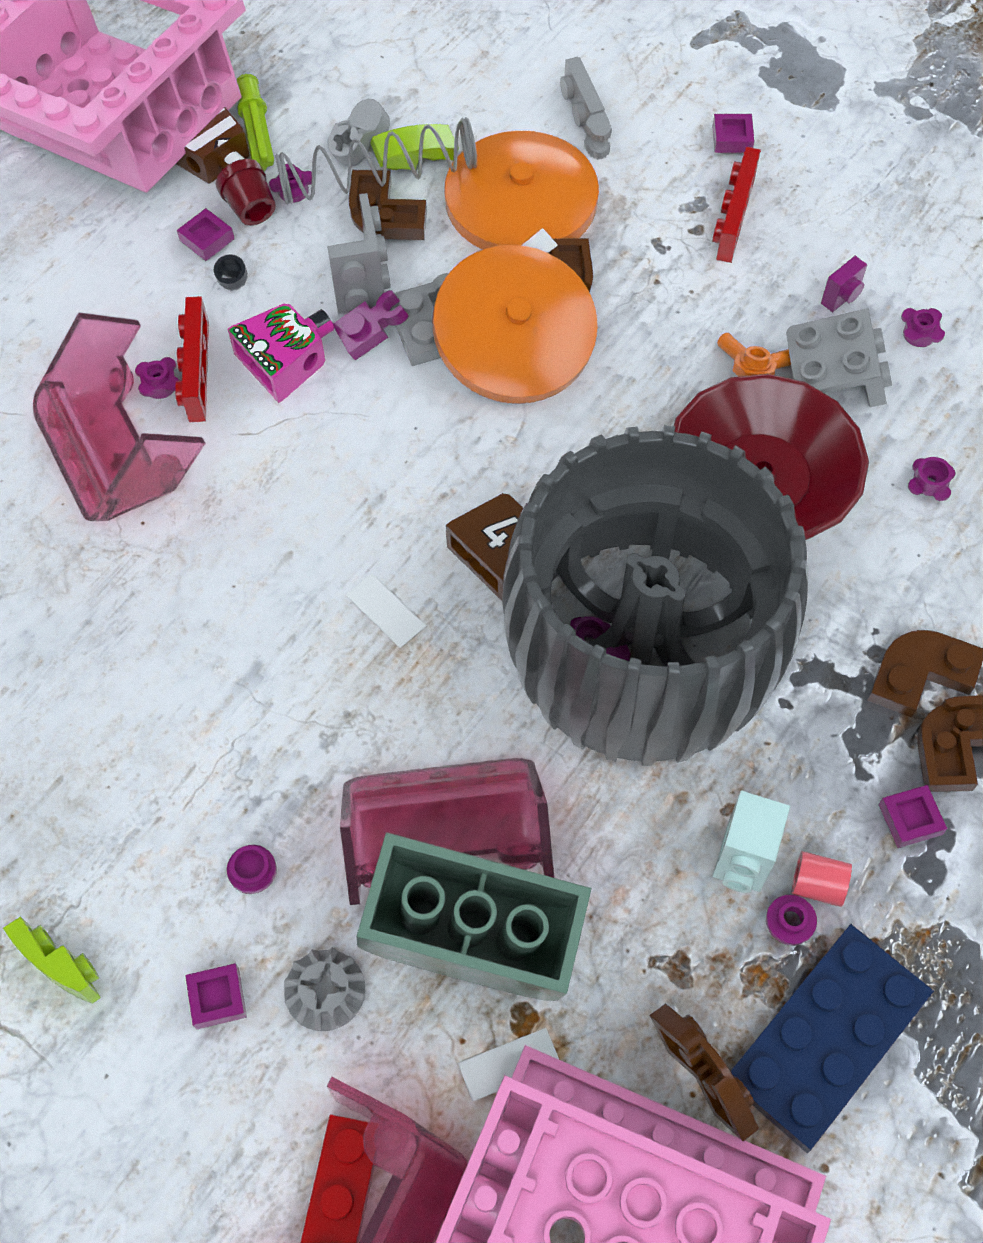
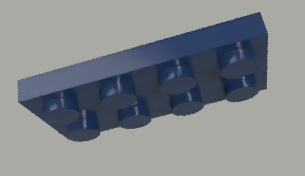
M850 924L730 1072L750 1092L754 1100L752 1106L802 1150L808 1153L820 1140L934 990L855 926Z

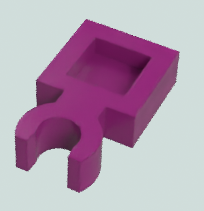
M392 290L384 292L378 298L376 306L373 308L364 301L333 323L335 331L354 360H357L389 338L384 330L387 326L400 325L409 317L401 305L390 311L392 306L400 302Z

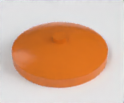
M507 131L490 135L475 142L477 151V167L475 169L468 168L463 151L457 157L456 172H452L449 168L445 180V205L448 217L462 237L482 250L500 245H523L542 228L552 239L580 238L591 225L597 211L599 184L592 164L575 146L553 135L535 131Z
M521 245L489 247L477 251L459 262L446 276L438 291L432 320L437 350L442 361L455 378L481 396L499 402L517 404L547 399L570 386L582 373L590 359L595 346L598 327L593 299L586 285L576 272L566 263L547 252Z

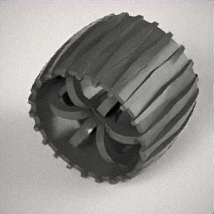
M664 425L662 431L639 432L638 426L626 428L624 434L607 439L603 435L591 438L587 447L575 454L572 451L564 454L556 468L549 475L543 474L537 482L529 502L525 504L514 529L504 571L502 593L505 634L511 659L517 669L518 677L527 696L533 704L537 703L546 722L554 730L559 728L571 738L575 746L582 750L586 746L596 752L605 754L606 760L616 762L617 758L642 761V766H652L655 761L676 759V762L679 763L688 760L697 752L705 749L711 751L724 743L735 731L738 732L750 722L767 702L791 662L803 625L808 597L807 548L804 529L797 524L794 503L788 494L783 496L775 486L773 474L766 467L760 470L745 458V451L737 446L731 450L711 441L712 435L701 431L700 437L690 434L674 432L675 426ZM629 545H650V550H652L650 557L643 558L637 553H631L627 556L620 599L613 598L600 589L588 576L581 563L582 558L590 556V558L600 554L601 550L619 547V550L629 549ZM671 549L679 551V556L688 559L690 555L707 564V569L712 573L716 571L720 573L730 583L729 588L732 592L723 600L699 611H682L686 592L680 586V575L677 567L669 560ZM560 575L569 591L588 610L612 624L605 633L594 640L585 642L576 636V630L568 623L564 624L557 617L551 602L552 581ZM746 613L752 619L746 636L741 643L736 645L735 650L717 658L715 655L706 657L701 663H695L690 658L680 641V637L697 636L717 630L734 622ZM632 643L630 661L606 654V648H615L623 645L629 646ZM653 648H655L656 653L665 666L650 665Z

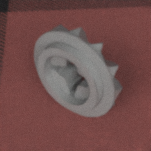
M333 947L329 950L320 951L311 949L308 955L298 961H294L288 977L284 980V1002L292 1017L302 1026L315 1031L338 1029L351 1021L363 1004L365 997L363 973L351 956H347ZM327 969H329L332 985L339 987L340 990L345 992L328 993L325 1001H322L321 1009H318L319 1003L316 992L309 989L305 984L320 983L323 975H326Z

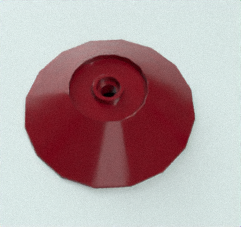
M771 374L730 377L697 393L675 418L674 432L700 437L701 431L712 435L711 441L731 450L735 446L744 450L745 458L760 470L766 467L773 474L775 486L783 496L788 494L794 503L795 519L798 526H802L804 529L805 540L841 523L863 496L869 459L861 430L837 400L806 382Z

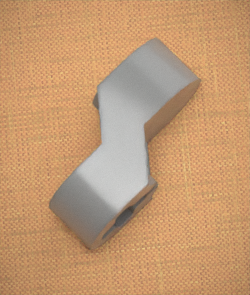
M365 99L356 104L347 120L335 123L327 142L328 149L339 163L348 166L349 147L354 138L358 139L368 152L372 137L389 130L390 118L387 112L376 100ZM357 142L353 145L352 166L360 163L365 157Z

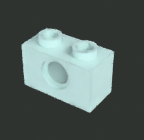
M741 790L728 821L712 877L723 880V885L734 891L748 893L754 890L760 892L776 862L790 806Z

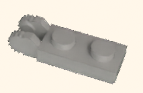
M577 56L565 59V76L560 78L562 95L565 100H570L574 121L578 127H583L587 135L584 140V147L588 154H590V157L597 160L606 158L610 152L608 138L611 136L612 128L605 113V108L581 58Z

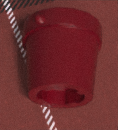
M240 159L232 162L222 169L217 176L215 184L218 193L229 204L243 224L249 226L258 225L266 221L274 213L276 205L266 181V174L256 160Z

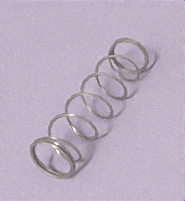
M465 117L464 119L461 118L457 124L453 165L437 131L429 124L425 125L420 136L418 174L399 136L393 131L389 132L384 145L382 182L364 145L354 138L351 141L348 153L346 189L326 150L318 145L313 153L310 196L307 194L289 157L283 152L279 155L276 153L275 158L285 203L287 205L289 203L292 204L293 199L284 158L292 170L302 193L310 201L315 194L317 152L320 149L329 163L341 190L347 194L351 186L352 151L355 142L362 149L377 182L383 187L386 183L388 143L392 135L403 150L413 175L419 180L422 174L423 140L425 131L428 128L431 129L439 142L452 172L457 170L460 130L466 164L469 169H475L477 167V151L471 123Z

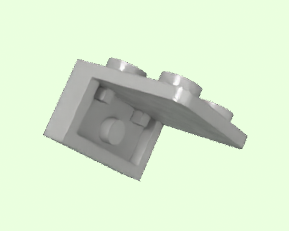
M367 193L359 194L364 240L327 246L338 313L349 312L364 301L373 308L376 306L378 298L384 293V289L391 288L387 264L381 265V262L388 261L385 238L381 234L376 235L375 231H381L378 206L370 207Z
M869 308L793 325L787 329L786 336L794 380L806 382L823 393L865 385L870 407L887 404L884 388L892 386L888 361L879 363L878 354L886 352L882 329L872 328Z

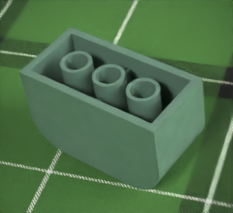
M386 832L357 932V946L376 956L524 997L558 1001L568 992L592 888Z

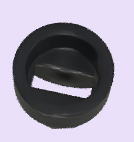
M229 254L220 257L213 268L217 282L224 289L230 291L239 290L246 283L248 275L243 260L236 255Z

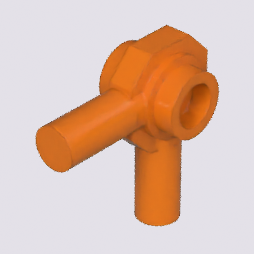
M724 333L718 339V346L735 360L732 371L738 377L759 374L774 375L776 369L791 365L789 349L770 354L767 349L760 346L745 348L730 333Z

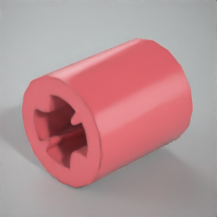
M801 851L793 877L791 893L842 907L850 884L852 864Z

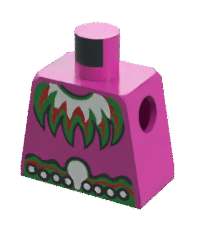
M285 303L228 328L234 355L278 403L287 398L324 365L325 355L321 338L334 331L333 323L324 310L320 309L304 319L290 304Z

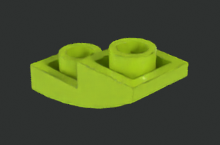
M427 124L405 126L373 136L370 144L379 166L383 167L385 139L388 133L393 131L403 142L416 170L419 160L420 136L424 126ZM429 124L439 134L450 160L454 161L455 138L449 125ZM426 129L422 158L432 161L446 160L431 129ZM393 135L390 136L387 168L390 170H411L398 141Z
M21 916L3 927L12 943L23 956L60 988L92 1004L101 998L92 984L99 979V975L84 953L75 957L64 945L56 948L42 925L33 929Z

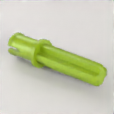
M242 74L236 79L242 96L237 106L238 115L244 121L251 159L256 160L263 170L266 171L267 167L274 164V156L265 119L267 106L266 102L261 98L257 77L252 74Z

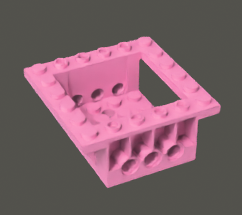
M0 0V130L147 193L186 154L184 147L224 107L229 110L242 97L222 33L246 11L243 0H141L180 15L147 49L99 32L87 0Z
M525 1045L512 1078L504 1075L435 1243H551L550 1230L557 1221L562 1219H571L580 1225L584 1233V1243H824L831 1219L816 1212L826 1179L825 1175L752 1143L742 1141L736 1136Z

